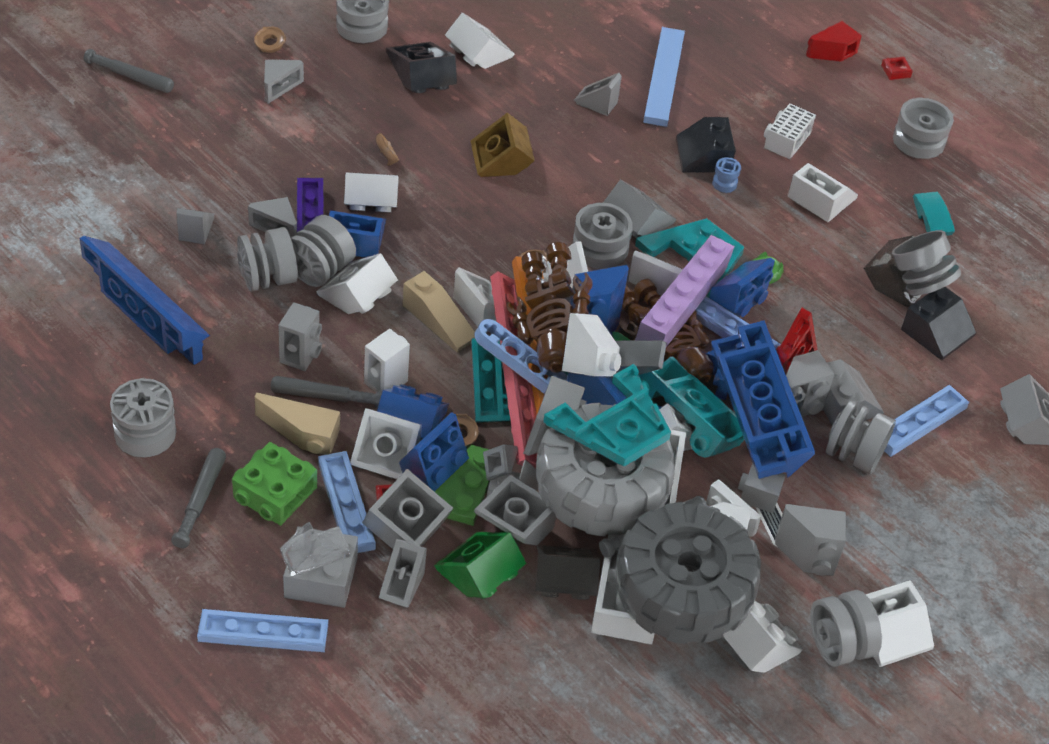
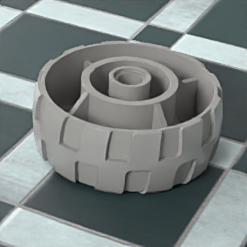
M591 403L582 405L575 412L586 422L613 406ZM553 428L547 429L537 453L536 480L538 481V491L545 506H549L556 514V518L571 528L576 527L585 531L586 534L606 536V534L622 535L628 529L632 530L636 519L651 509L654 511L664 507L674 481V452L668 440L623 467Z

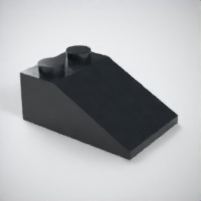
M433 42L386 47V53L403 86L413 93L426 92L427 88L434 87L437 90L448 89L449 85L457 84L455 55Z

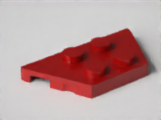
M803 307L796 316L784 341L776 348L785 375L789 370L793 357L817 350L812 313Z

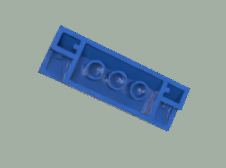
M88 236L79 238L82 258L94 268V272L99 276L101 292L167 354L177 349L193 365L203 360L202 340L210 335L111 243Z
M764 320L737 327V335L711 341L758 479L784 472L788 478L815 455V450Z

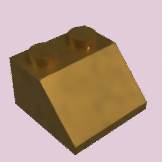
M508 112L470 141L477 174L480 177L517 175L535 161L527 127Z

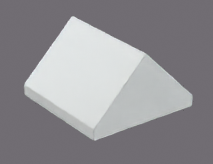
M634 251L628 282L637 284L639 281L648 278L657 287L658 294L663 295L683 269L645 253Z
M459 267L455 271L453 298L477 327L485 319L496 321L491 282Z
M365 408L350 464L398 479L403 474L399 461L421 441L422 425Z

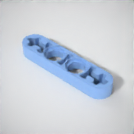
M485 319L476 329L474 336L479 345L544 394L551 376L565 381L568 380V376L564 372L555 373L540 366L537 352L498 322ZM505 347H513L517 351L518 355L514 356L509 354L506 351ZM532 363L537 365L540 369V373L533 372L529 368L528 364Z

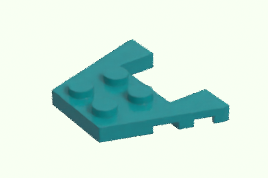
M707 218L636 238L635 246L639 250L652 257L671 247L690 262L710 235L724 240L726 243L734 246L726 271L716 284L725 278L727 274H730L744 251L743 245ZM711 290L706 295V297L709 298Z
M634 364L613 375L612 383L627 399L586 422L566 402L545 413L543 420L547 426L623 467L670 440L671 436L669 426L657 404H653L648 394L649 389L645 382L642 383L638 376L639 370Z

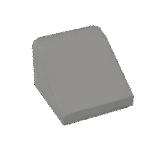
M504 444L483 452L487 480L490 481L512 472L518 446Z

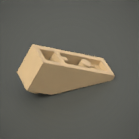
M425 271L404 283L403 306L456 352L471 344V339L475 338V331L442 285Z
M256 392L255 415L302 450L310 451L314 454H331L340 431V411Z

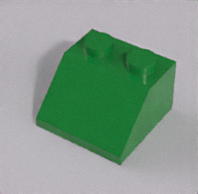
M476 532L434 566L440 574L466 597L485 599L495 594L497 591L496 587L515 578L518 575V570L527 563L510 532Z

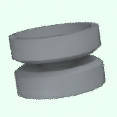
M336 0V27L338 33L343 38L352 42L369 43L381 39L387 33L389 0Z
M929 98L908 100L900 110L898 122L893 133L895 145L905 154L915 158L929 159L937 157L945 148L954 122L953 114L939 101Z
M589 204L576 215L572 244L581 241L587 266L598 269L616 267L623 263L628 256L629 241L632 234V220L627 212L613 204Z
M853 590L842 593L838 598L830 596L813 602L810 613L812 634L821 656L829 665L837 667L852 662L854 658L863 660L879 654L882 646L881 626L876 610L864 592Z

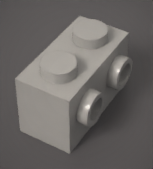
M293 302L279 323L280 363L306 371L313 358H318L322 349V343L319 342L322 324L319 323L318 310Z

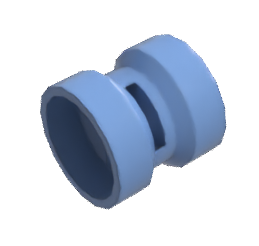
M728 157L719 159L716 163L713 187L723 193L735 191L741 171L740 163Z

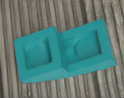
M938 192L913 195L918 219L923 218L927 232L942 230L945 231L946 236L952 235L955 232L950 213Z

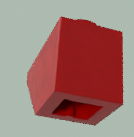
M840 21L810 37L806 56L808 58L842 62L857 54L862 35L845 22Z

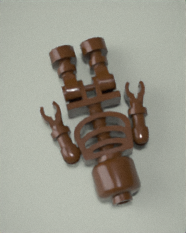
M554 242L546 248L547 260L551 264L552 269L547 282L542 278V271L547 269V264L541 253L532 251L525 253L521 258L522 269L526 273L527 278L525 285L527 297H525V302L532 308L530 313L526 315V304L518 296L516 298L519 301L517 310L514 309L510 302H507L506 306L514 317L512 322L514 327L518 329V338L527 345L531 344L533 340L537 342V355L540 366L551 372L559 373L562 372L570 313H589L587 305L590 303V295L588 293L592 288L593 281L587 273L584 274L585 280L583 282L575 275L573 277V286L576 293L574 294V290L570 287L572 283L571 277L566 270L567 261L572 259L571 251L565 243ZM573 296L575 309L565 298Z
M646 278L639 281L633 291L628 285L625 287L622 308L628 313L630 321L628 322L627 330L623 325H620L619 333L631 341H635L641 321L660 299L657 287L650 279ZM644 301L650 309L640 306L638 302ZM695 310L666 347L663 362L673 356L689 374L694 375L705 386L712 378L714 364L702 350L708 347L710 340L707 333L702 331L703 326L697 320Z

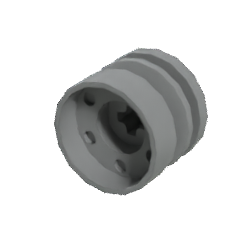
M317 216L303 230L290 237L297 262L298 278L310 286L319 287L324 285L328 279L332 278L337 271L347 266L356 256L353 238L348 230L331 216Z
M285 227L267 230L265 232L264 244L258 233H252L250 240L247 235L238 236V264L249 291L258 290L259 282L263 289L269 288L270 275H272L274 281L279 286L297 282L298 270L295 252L290 235Z
M936 230L915 236L898 245L892 251L898 269L901 271L908 270L902 277L903 282L907 284L908 294L916 296L931 293L951 284L961 276L959 266L955 265V256L946 255L951 250V246L945 231Z
M144 378L130 380L119 386L112 394L110 409L116 444L123 452L131 456L146 458L164 452L174 442L176 436L174 403L171 391L163 383L154 379Z
M850 400L844 410L839 413L831 428L826 454L833 457L841 446L840 461L843 462L851 452L856 453L853 467L871 475L890 440L896 420L878 413L871 422L866 421L868 407L863 406L858 415L855 416L858 402Z

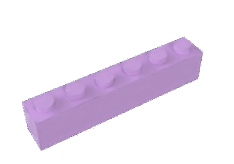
M710 235L641 321L635 341H664L667 343V347L709 293L711 287L716 284L726 271L734 246Z

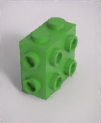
M269 442L262 450L259 449L254 453L251 461L244 468H240L235 472L232 478L233 498L242 506H248L257 511L265 520H272L281 526L317 488V469L308 461H302L292 455L286 448L278 447Z

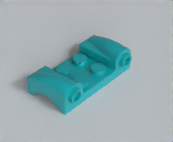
M673 356L663 362L662 369L638 375L642 383H646L651 399L663 396L664 401L675 407L684 416L687 423L696 427L690 437V445L699 456L704 458L715 456L740 446L744 441L736 414L694 375L689 374Z

